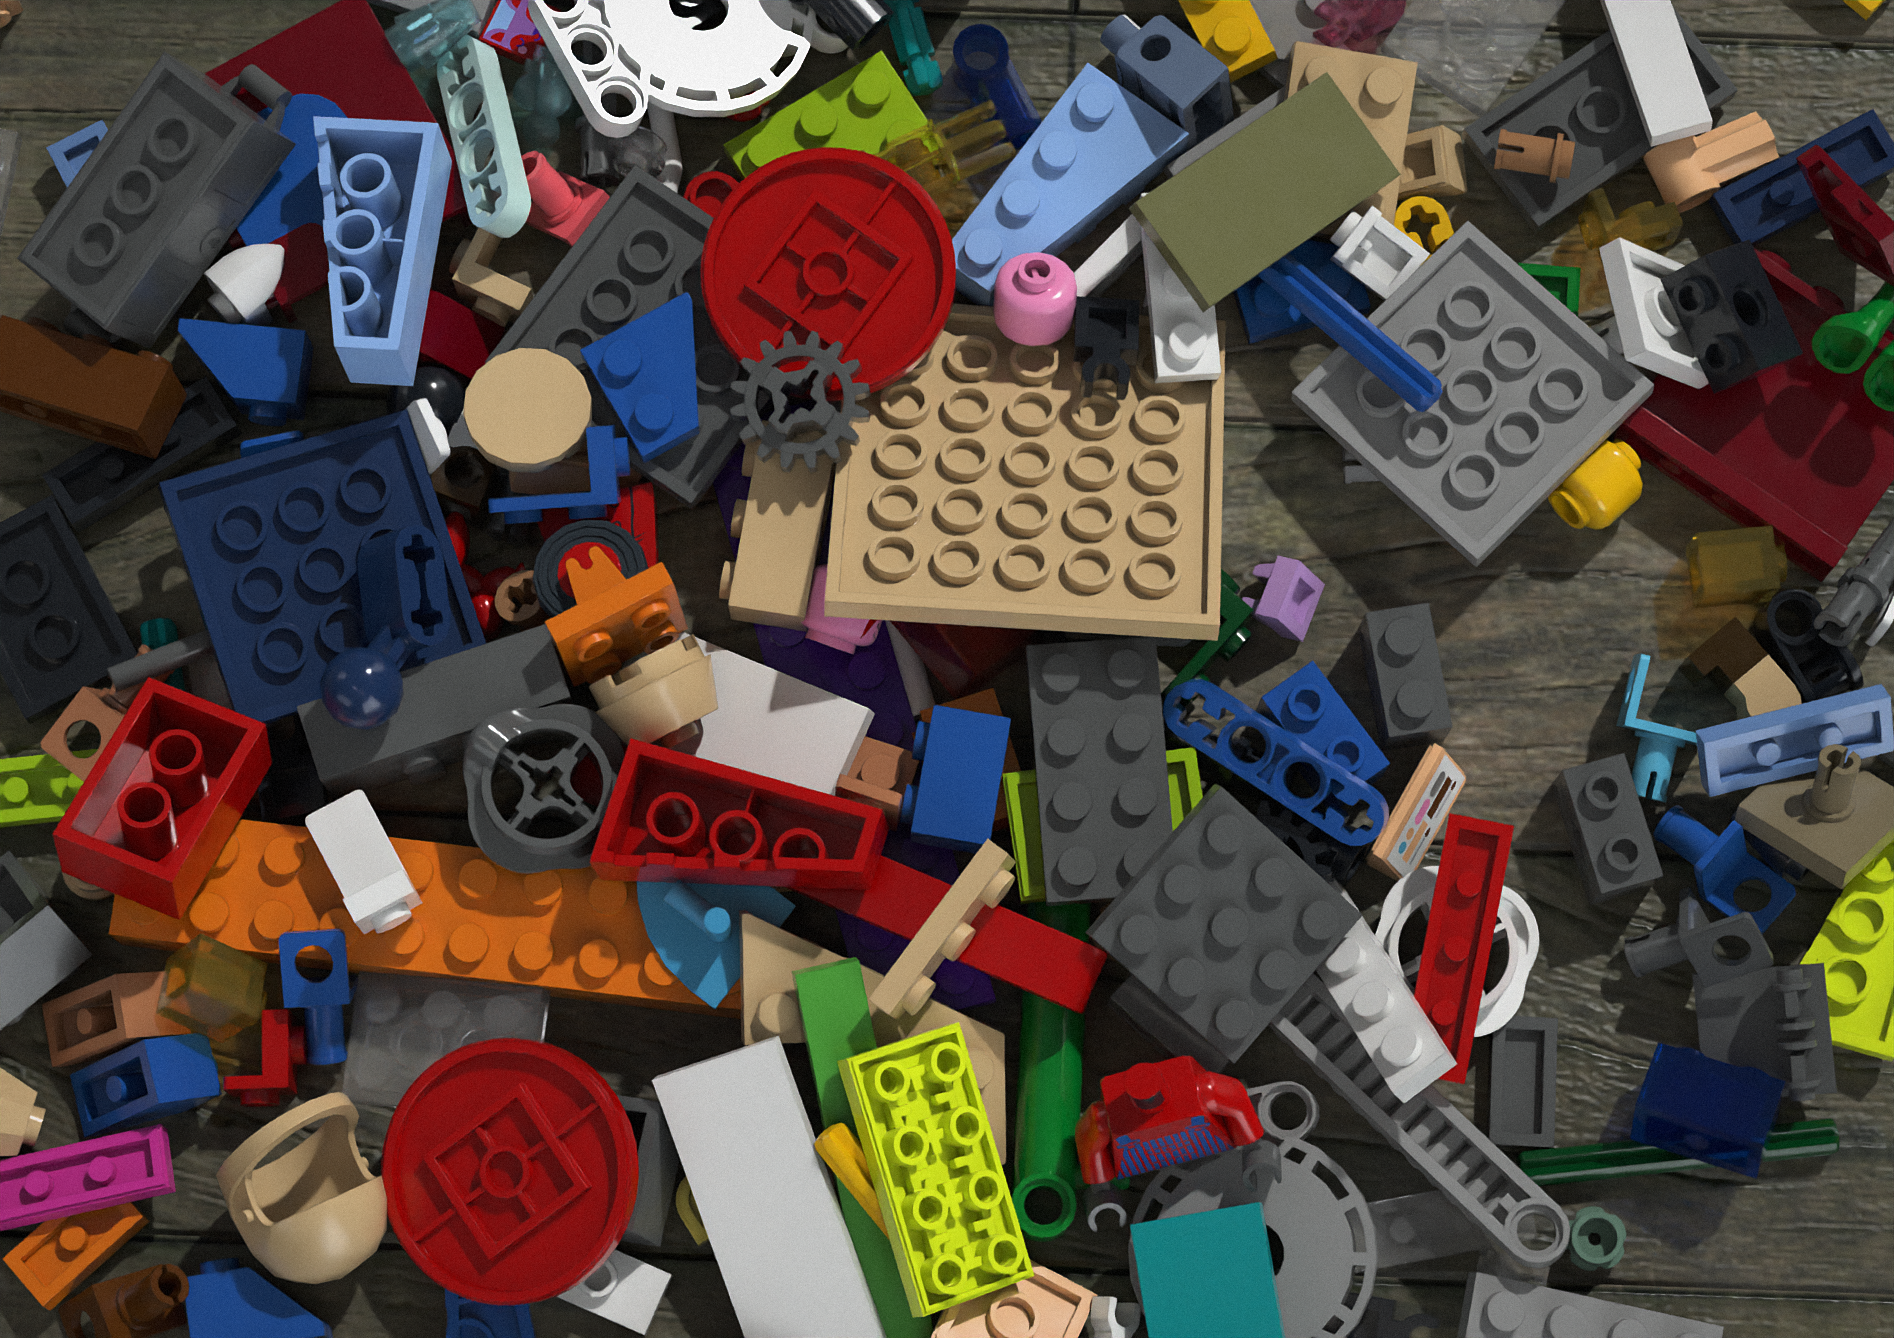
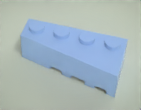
M1087 63L953 237L952 243L956 262L955 290L976 305L993 306L994 286L998 271L1009 259L1023 253L1033 252L1045 253L1056 257L1075 241L1077 243L1096 229V225L1120 205L1123 203L1126 205L1140 194L1149 182L1163 172L1166 165L1186 153L1189 133Z
M313 116L319 152V163H317L319 186L323 195L325 220H323L324 242L327 246L330 271L328 272L334 347L351 383L413 386L452 165L438 123Z

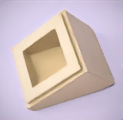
M1444 125L1407 134L1397 201L1417 196L1436 198L1467 193L1462 140L1458 133Z

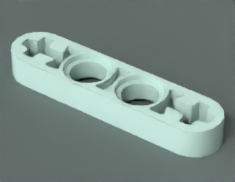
M466 33L458 34L450 39L439 56L437 78L468 214L472 224L500 238H509L516 234L527 220L531 208V195L502 73L494 48ZM483 101L482 108L477 118L473 121L474 114ZM494 148L492 158L489 161L488 165L484 168L485 160L489 155L490 151Z

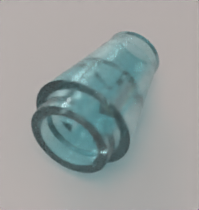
M436 0L395 16L396 24L384 32L398 58L407 70L413 73L423 66L429 70L472 30V27L482 22V19L471 0Z

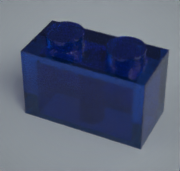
M1658 1042L1635 1104L1630 1139L1757 1179L1778 1119L1785 1081L1770 1077L1764 1071L1754 1067H1738L1706 1057L1703 1053L1693 1048H1677Z

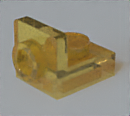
M1603 188L1589 193L1583 207V214L1578 216L1579 228L1585 245L1589 250L1597 249L1600 259L1599 248L1619 237L1650 251L1672 245L1683 226L1675 201L1659 207H1655L1651 201L1639 203L1622 211L1618 215L1619 219L1615 220Z

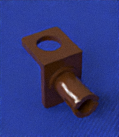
M159 1264L91 1285L61 1305L58 1311L68 1338H85L81 1328L80 1317L82 1311L87 1313L93 1323L95 1338H149L180 1328L186 1324L187 1317L181 1302L188 1296L189 1282L185 1273L179 1267L172 1264Z

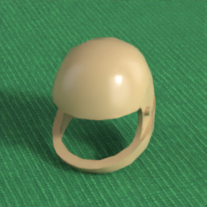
M342 1092L330 1093L309 1100L272 1120L247 1138L224 1161L216 1174L230 1216L252 1255L275 1277L305 1284H319L341 1279L377 1251L387 1230V1196L382 1175L373 1176L368 1170V1160L360 1156L354 1135L359 1114L348 1096ZM330 1116L315 1133L279 1159L253 1171L257 1163L295 1131L316 1120Z

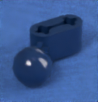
M417 524L406 526L371 539L359 551L357 570L364 627L370 644L367 648L354 647L343 650L326 665L320 681L324 706L334 720L347 728L368 730L380 727L396 714L404 696L403 680L399 669L411 653L440 644L447 637L450 630L451 615L441 545L433 532Z

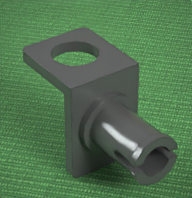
M1690 887L1679 891V916L1676 917L1675 924L1624 939L1627 961L1632 972L1638 978L1645 976L1646 973L1689 960L1706 988L1770 967L1773 964V954L1750 913L1743 912L1709 923ZM1734 935L1745 939L1750 944L1751 949L1741 959L1725 960L1714 952V943L1723 936Z

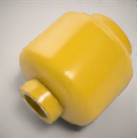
M1606 439L1548 496L1549 503L1555 512L1570 526L1576 529L1587 527L1601 530L1612 524L1640 498L1643 483L1638 469L1641 468V461L1636 452L1624 441L1615 439L1613 442H1610Z

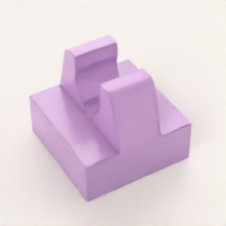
M1277 556L1275 563L1255 566L1252 574L1261 583L1265 584L1266 587L1261 599L1242 598L1245 603L1254 609L1252 617L1273 629L1281 637L1303 642L1325 584L1299 560Z

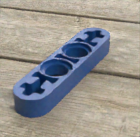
M1191 679L1175 686L1167 694L1163 704V717L1168 728L1178 737L1338 841L1350 846H1362L1372 842L1385 830L1389 820V807L1380 792L1215 684L1203 679ZM1198 694H1202L1206 698L1202 709L1217 720L1225 717L1226 709L1235 715V718L1228 722L1221 730L1217 744L1209 739V735L1217 727L1204 719H1199L1191 725L1183 720L1187 709L1180 704L1181 697L1191 699ZM1251 726L1263 734L1266 741V750L1259 761L1246 762L1235 755L1232 749V737L1238 728ZM1307 762L1317 769L1320 775V787L1314 796L1302 798L1294 795L1289 790L1286 783V773L1293 763ZM1335 780L1344 786V789L1335 797L1351 806L1361 799L1370 805L1366 815L1374 821L1372 828L1363 824L1355 831L1349 829L1346 826L1349 819L1348 813L1334 803L1328 807L1326 815L1317 809V806L1330 795Z

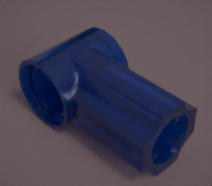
M975 24L962 30L954 41L952 75L959 89L966 93L996 155L1002 153L1011 154L1022 149L1042 123V120L1008 55L1009 48L1006 38L1000 30L991 25ZM981 51L992 55L996 63L989 69L976 70L968 66L964 59L973 52Z

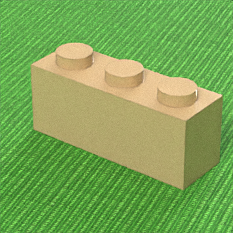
M762 420V423L766 427L769 421ZM818 431L797 434L792 442H810L824 435ZM758 439L745 446L742 476L751 477L748 499H737L735 502L731 523V537L740 538L736 562L726 560L724 563L719 598L729 600L728 607L732 620L807 632V627L801 622L805 620L814 568L819 565L836 464L825 453L817 456V472L810 473L804 459H796L790 473L784 472L781 467L780 454L775 453L765 463L758 459L757 451L761 444V441Z

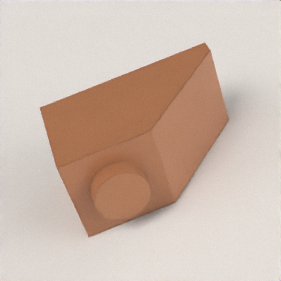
M180 970L114 974L42 1004L52 1067H64L103 1059L144 1039L191 1034L188 1018L189 1003L184 994Z

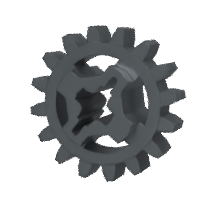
M786 331L784 332L783 348L775 350L768 341L763 340L760 342V347L764 358L759 363L752 359L743 358L741 365L750 377L748 382L733 381L731 390L733 394L744 398L745 403L730 408L733 420L749 421L750 424L742 429L739 436L744 445L753 443L758 439L761 441L757 451V457L760 461L765 463L775 453L781 455V467L784 472L790 473L796 459H804L810 473L817 472V456L826 453L828 458L835 464L842 461L837 447L842 440L854 446L859 444V435L851 426L853 422H869V410L856 405V401L870 396V388L868 383H852V380L857 377L862 368L857 359L844 364L840 362L844 352L842 343L836 341L825 351L821 349L818 332L811 331L806 344L797 345L792 332ZM792 362H809L802 370L784 373L778 369ZM834 377L838 379L843 389L844 404L842 413L836 411L835 407L829 404L826 393L832 386ZM808 389L811 390L810 396L815 407L810 412L800 407L794 415L790 414L791 407L787 396L791 392L802 396ZM760 390L773 400L775 410L768 419L769 424L766 427L761 422L758 413ZM818 431L824 435L810 442H792L796 435L801 433Z

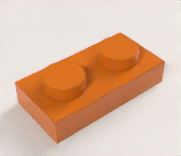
M134 1202L44 1221L2 1259L44 1308L51 1311L150 1221Z

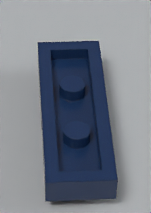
M1874 109L1712 194L1708 202L1734 245L1750 239L1754 247L1820 212L1796 160L1798 156L1814 145L1820 146L1861 189L1893 173L1894 142Z

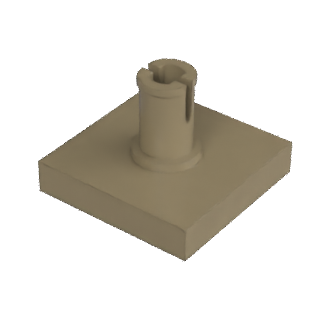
M1833 744L1826 746L1819 753L1816 771L1758 786L1738 805L1735 821L1743 826V829L1842 890L1894 840V787L1861 768V758L1854 751L1848 756L1847 762L1844 763L1848 748L1843 745Z

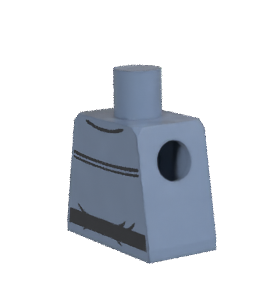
M1123 14L1112 20L1105 28L1100 42L1114 54L1119 85L1187 131L1189 139L1186 152L1234 121L1228 67L1163 15L1154 16L1140 28L1128 16Z

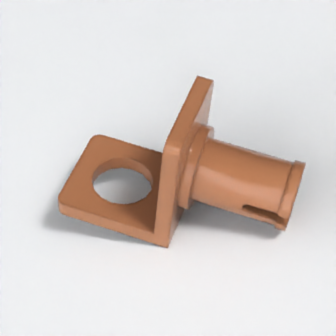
M142 644L135 657L150 652L153 649ZM172 670L170 672H167L152 679L164 683L170 674H173L175 670ZM145 682L117 693L113 686L111 689L104 687L102 690L83 686L42 739L41 748L78 778L85 781ZM80 721H89L95 724L101 735V743L97 752L85 759L74 756L67 746V734L70 728Z

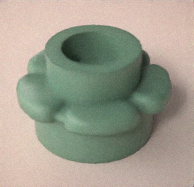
M1589 1206L1577 1211L1576 1218L1569 1221L1570 1236L1566 1248L1571 1253L1570 1260L1572 1263L1586 1271H1594L1597 1267L1601 1266L1604 1269L1615 1266L1624 1255L1623 1243L1627 1237L1622 1221L1614 1214L1605 1213L1601 1207ZM1591 1233H1596L1600 1236V1243L1596 1246L1589 1243L1588 1237Z

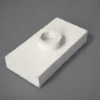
M614 1250L603 1265L589 1278L573 1289L556 1297L646 1336L672 1279V1274Z

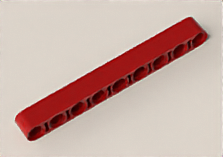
M622 745L625 756L627 747ZM586 756L578 765V771L570 783L572 789L583 801L598 807L602 797L601 780L594 764ZM881 855L870 890L785 888L911 942L952 885ZM985 904L970 924L976 930L972 940L955 961L1066 1009L1083 1014L1108 953L999 905L991 909Z

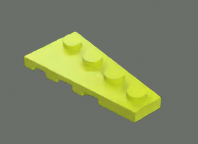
M1894 840L1846 885L1814 942L1800 962V964L1824 963L1832 1045L1891 1062L1894 1059Z

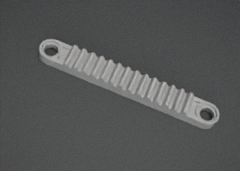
M1312 973L1267 1026L1275 1032L1282 1042L1287 1043L1301 1060L1306 1061L1320 1078L1325 1079L1334 1092L1345 1098L1356 1113L1367 1119L1375 1131L1381 1133L1395 1150L1400 1151L1414 1168L1419 1169L1433 1186L1439 1188L1452 1204L1458 1206L1472 1223L1477 1224L1512 1259L1523 1266L1536 1269L1550 1266L1559 1260L1567 1248L1570 1236L1568 1217L1561 1207L1431 1084L1406 1103H1403L1387 1085L1326 985ZM1539 1215L1550 1220L1556 1233L1555 1240L1551 1246L1545 1250L1535 1251L1522 1245L1518 1239L1517 1227L1526 1217Z

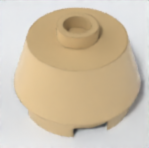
M694 634L669 644L635 661V663L618 671L617 674L606 676L589 686L600 709L595 713L627 745L630 738L646 743H652L659 739L662 746L669 749L698 734L699 731L694 721L718 709L711 654L704 656Z

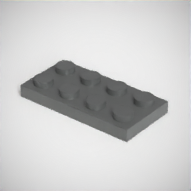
M1673 7L1711 114L1733 99L1737 88ZM1610 30L1464 128L1461 136L1535 234L1641 162L1645 154L1656 147H1651ZM1506 129L1508 132L1557 139L1558 133L1564 134L1563 140L1575 142L1569 179L1556 177V183H1550V176L1502 168L1500 170L1494 169L1500 130Z
M1156 637L1026 645L1046 906L1112 902L1173 832Z

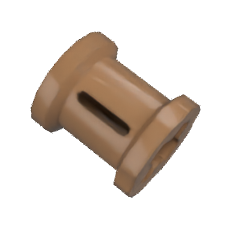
M521 570L511 574L501 583L495 596V608L499 615L506 622L518 625L521 632L544 625L545 621L550 619L538 602L533 584L534 571ZM513 597L522 605L520 609L512 602Z

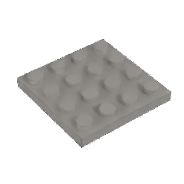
M1467 221L1367 318L1441 381L1443 393L1438 401L1425 412L1415 410L1340 345L1292 391V401L1477 567L1653 393L1654 384L1474 225Z

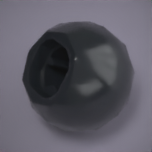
M431 363L417 364L413 386L390 385L386 396L387 415L403 411L413 401L426 398L435 417L444 425L448 437L454 423L458 422L464 409L465 391L459 379L448 369Z

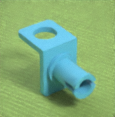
M1640 653L1634 655L1616 726L1634 730V736L1640 738L1631 774L1638 797L1646 796L1650 774L1652 773L1646 799L1666 803V794L1677 748H1684L1685 743L1697 746L1696 733L1636 718L1650 662L1649 655Z

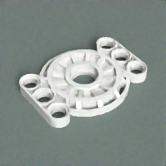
M528 0L530 16L588 121L596 131L614 138L628 136L637 129L647 109V102L663 110L692 117H726L753 110L776 97L796 76L810 46L820 52L830 54L842 52L848 48L837 34L829 33L820 27L816 20V12L807 3L796 5L788 0H721L727 10L726 20L716 29L703 32L691 30L680 24L671 12L669 0H574L575 8L563 13L551 10L545 5L543 0ZM577 41H591L602 50L604 60L595 65L583 64L573 56L571 45ZM795 55L790 66L776 78L773 71L780 57ZM751 91H757L752 95L742 97ZM608 93L621 94L632 103L633 114L624 118L613 117L602 108L600 98Z

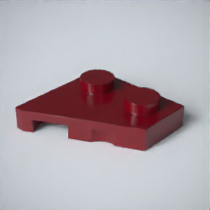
M1814 145L1798 156L1796 160L1839 252L1894 286V221L1820 146Z

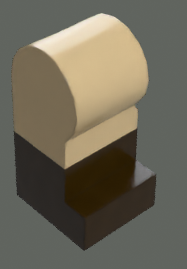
M1736 617L1693 651L1678 667L1694 687L1708 676L1732 705L1737 708L1738 720L1802 704L1800 693L1795 684Z

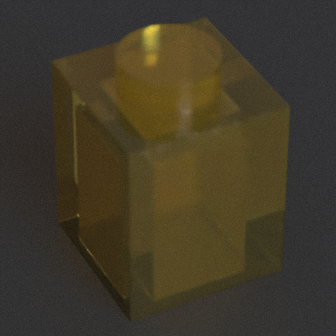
M1772 526L1698 532L1685 547L1693 609L1769 602L1781 588L1780 582H1785L1787 579L1786 552L1782 544L1775 545Z
M200 933L167 958L156 1014L224 1043L245 1027L253 1026L261 1017L262 1010L265 1009L267 1002V992L263 990L268 963Z

